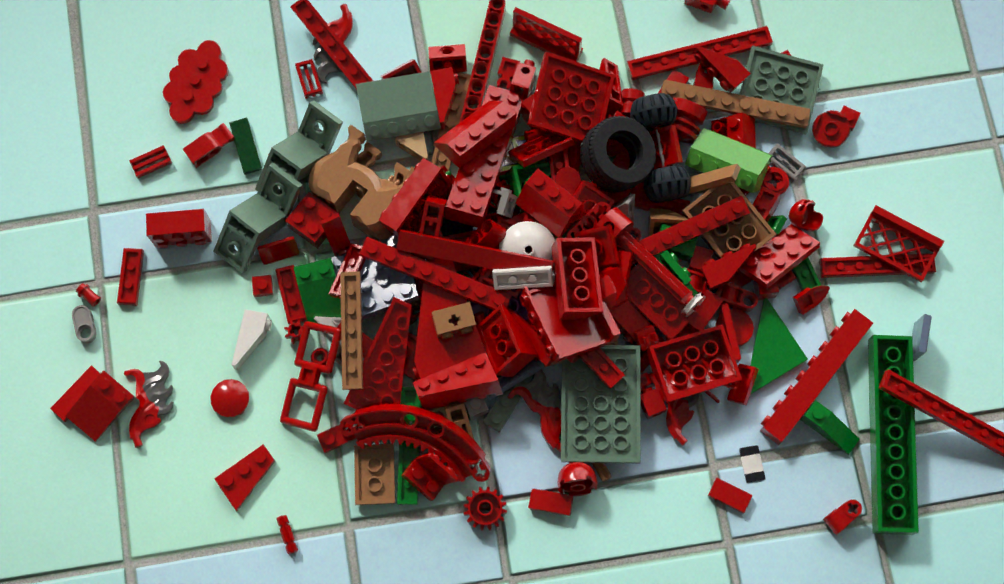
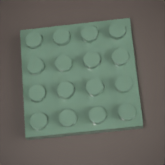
M752 46L746 69L751 74L742 82L739 95L809 108L810 115L806 129L755 118L756 122L806 135L824 64Z

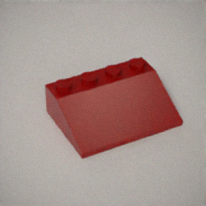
M723 324L651 345L646 350L651 369L667 403L742 380Z

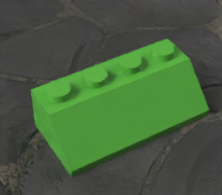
M703 128L689 150L685 165L705 173L738 164L741 169L734 183L739 188L754 193L760 191L773 155Z

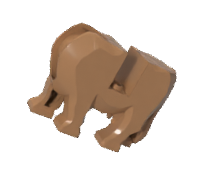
M350 124L348 127V139L335 152L320 159L311 168L309 189L314 196L339 214L356 193L361 200L350 213L353 226L375 240H385L393 234L380 223V215L392 202L393 196L403 187L404 181L413 173L414 167L411 166L408 170L397 162L394 165V176L391 175L387 180L380 179L370 167L376 163V160L381 159L382 152L369 142H366L364 151L358 154L362 144L366 141L365 134Z

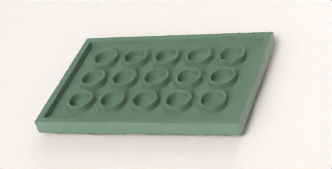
M606 345L600 347L625 374L611 389L602 382L581 358L575 363H571L568 359L562 360L561 462L640 464V346Z

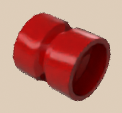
M627 88L621 92L623 107L618 111L624 116L631 118L630 109L632 103L636 99L645 96V93L638 89Z

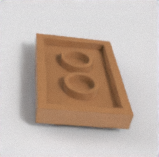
M374 444L371 447L366 445L364 449L354 445L355 505L395 504L394 444Z

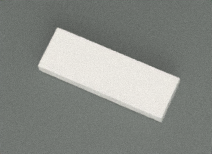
M552 266L493 269L492 272L494 290L522 289L525 286L527 288L553 287Z

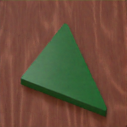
M767 298L763 300L750 366L759 369L751 394L808 360Z

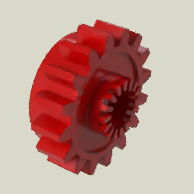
M479 487V492L477 493L473 490V496L466 497L469 503L464 504V508L468 509V511L464 512V516H470L467 522L471 523L473 521V528L475 529L479 525L481 531L484 530V527H488V530L491 531V525L493 524L499 527L497 521H504L501 515L507 514V510L502 509V507L507 505L506 502H501L503 495L497 496V490L495 489L491 492L490 487H487L486 491ZM487 504L491 507L489 513L483 514L479 510L480 506Z

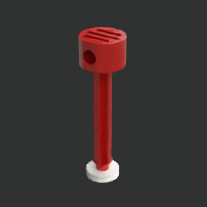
M618 207L608 211L599 220L594 228L612 225L613 227L614 225L613 234L616 246L619 244L626 252L634 253L633 258L671 293L680 304L686 305L681 312L686 313L685 317H688L699 308L706 296H701L702 292L693 296L692 291L630 234L634 222Z

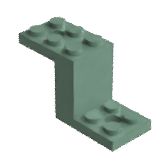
M311 101L298 132L271 147L255 190H259L267 168L271 163H275L298 182L308 176L313 165L330 154L343 121L316 101ZM318 123L322 125L323 130L319 128Z
M271 163L267 168L258 193L229 210L213 251L240 273L247 271L257 245L286 225L285 220L292 211L302 184L275 163Z

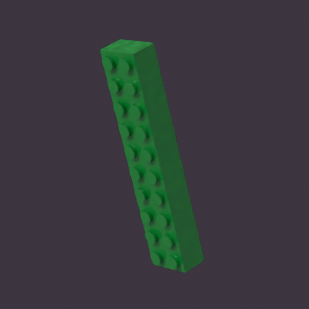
M872 335L868 339L872 534L914 535L919 533L915 408L879 389L886 370H891L914 383L912 336Z

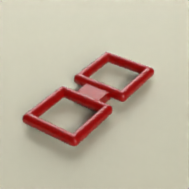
M310 321L304 323L294 361L295 366L301 367L298 379L291 378L289 381L280 416L282 424L312 432L318 430L328 391L327 386L318 383L321 373L331 374L333 371L341 339L340 328ZM310 330L333 335L326 365L303 360ZM296 387L319 392L311 423L289 417Z

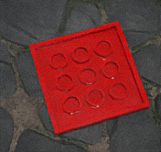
M545 52L527 125L563 137H571L573 140L582 142L589 130L605 120L615 75L550 52Z

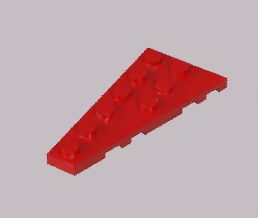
M393 297L363 361V389L350 390L343 404L356 410L373 405L400 404L411 304Z

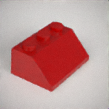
M539 169L527 180L515 203L558 238L562 237L584 211L582 202Z

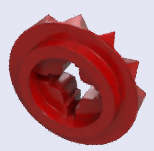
M771 167V170L764 177L761 188L765 187L778 194H782L789 186V177L781 168ZM772 176L775 181H780L776 184V187L772 183H768L771 181Z

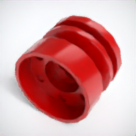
M674 97L673 99L677 106V117L671 125H676L680 142L693 144L700 133L698 126L703 125L708 112L701 105L693 101Z

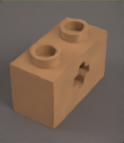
M470 302L433 311L431 315L437 338L448 339L458 332L467 334L476 327ZM451 318H455L458 321L456 326L450 323Z

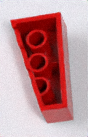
M486 352L413 382L422 407L427 410L448 406L450 402L458 401L463 403L467 402V399L487 398L486 395L496 394V396L503 395L498 378Z

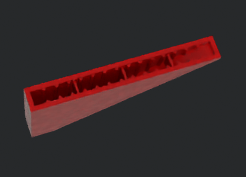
M440 232L439 237L444 238L442 232ZM435 257L433 261L426 259V261L456 272L453 261ZM423 282L414 359L415 367L412 368L415 379L424 378L486 352L477 326L473 328L472 332L467 334L458 332L448 339L437 338L431 316L432 312L467 303V299ZM451 318L450 323L456 326L458 321L455 318Z

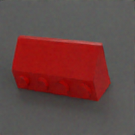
M488 101L436 140L434 146L460 169L515 127L517 113L504 101Z
M423 158L415 166L410 177L404 181L400 191L393 196L392 202L387 209L381 213L380 223L397 238H399L401 229L417 233L420 229L427 197L442 198L452 183L440 167Z
M556 238L551 248L554 261L553 267L559 320H580L603 313L595 238Z

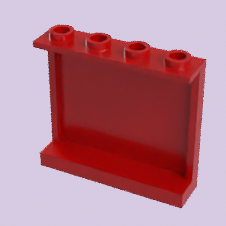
M555 282L553 287H538L532 290H528L527 286L523 288L520 296L521 304L526 307L531 323H534L537 329V337L539 340H542L545 346V353L547 357L551 358L553 363L615 343L621 334L603 299V313L580 320H559Z

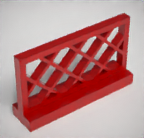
M515 7L513 10V28L510 31V36L541 51L550 52L576 62L579 60L583 52L581 47L583 38L522 9Z
M875 205L853 246L922 282L944 240ZM871 220L878 223L881 230L872 232L869 226ZM886 232H895L898 239L889 241ZM882 233L885 242L876 244L873 235ZM870 237L872 246L866 247L860 244L862 238ZM903 241H912L915 248L906 250ZM899 242L902 251L893 253L890 244ZM886 245L889 255L883 256L879 254L877 247ZM927 249L933 253L930 258L923 259L920 250ZM916 251L919 261L910 263L907 253ZM904 255L907 264L900 265L896 263L895 256ZM921 264L923 269L921 276L913 271L912 265Z

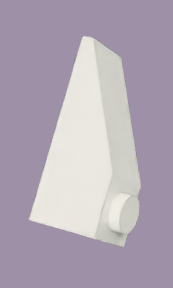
M244 310L232 361L234 369H240L266 337L267 331L271 330L272 320H270L268 313Z

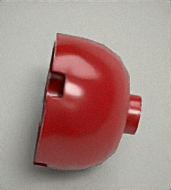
M571 462L565 465L558 474V491L562 494L568 492L571 496H583L590 494L592 488L597 489L596 474L591 466L586 463Z

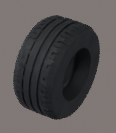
M613 116L603 120L589 130L581 144L580 158L585 173L594 184L596 183L597 186L606 191L624 192L637 186L650 176L656 163V148L652 136L643 125L629 117ZM608 139L617 140L626 147L630 156L628 170L618 168L610 161L606 150Z

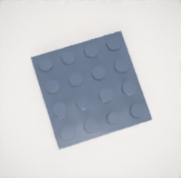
M395 235L385 240H377L397 249L398 238ZM346 254L331 258L336 276ZM368 259L365 260L361 269L362 320L386 312L393 297L407 303L420 299L415 278Z

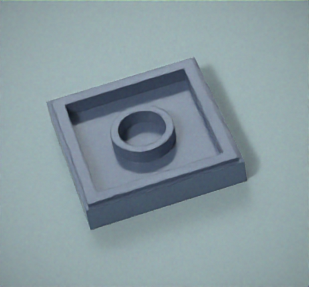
M924 314L914 323L912 333L913 361H916L927 351L931 315Z

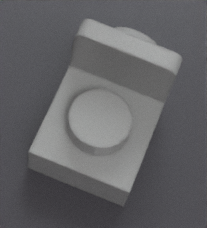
M502 187L500 190L494 189L493 193L501 196L497 204L496 214L512 219L518 196L511 194L512 190Z

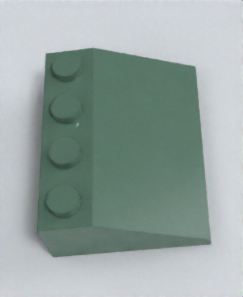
M430 71L356 84L367 142L441 129Z

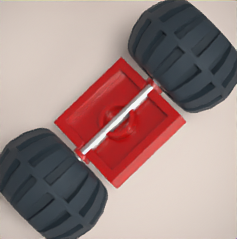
M665 93L640 97L632 103L630 117L643 125L647 131H650L649 133L656 148V163L650 176L644 180V191L650 201L655 203L684 198L690 192L691 178L684 167L672 166L683 162L676 125H671L677 117L676 103L669 94Z

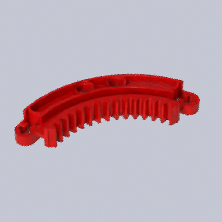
M404 404L373 405L357 409L355 413L345 416L339 424L340 432L346 436L354 434L357 438V446L362 449L366 445L371 447L374 442L376 445H379L381 440L386 444L388 439L391 444L398 440L399 445L406 441V446H409L412 442L415 449L420 445L421 451L427 448L428 453L434 452L438 457H441L443 464L447 462V466L455 471V475L459 478L458 481L463 482L472 475L476 481L484 482L490 476L491 469L485 459L486 454L478 443L457 424L430 410ZM406 415H413L415 420H409ZM355 420L357 421V423L352 426L351 430L349 427H344L346 422L348 424H351L355 422ZM433 424L441 425L442 429H435ZM480 460H481V462L479 463L480 469H481V470H486L484 475H482L481 473H479V474L477 473V472H478V469H479L478 466H477V463H478Z

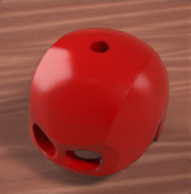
M801 199L791 207L788 218L792 225L800 230L813 232L821 227L823 214L814 211L816 203L813 200Z

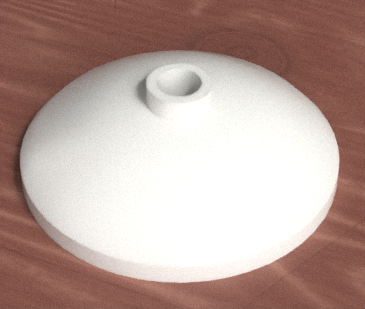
M524 221L511 226L506 231L505 238L499 244V250L553 260L551 247L555 239L551 232L543 225ZM526 246H530L532 248L531 253L525 252Z

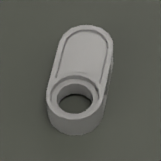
M84 305L75 307L72 311V320L76 336L83 343H91L96 338V328L92 312ZM84 329L91 330V335L88 338H82L81 336Z

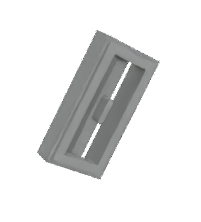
M778 143L768 153L773 155L770 163L774 167L784 170L793 182L806 168L803 163ZM777 150L779 153H781L784 157H786L789 161H791L795 166H797V167L799 168V170H797L795 167H793L786 159L782 158V157H781L779 154H777L775 151Z

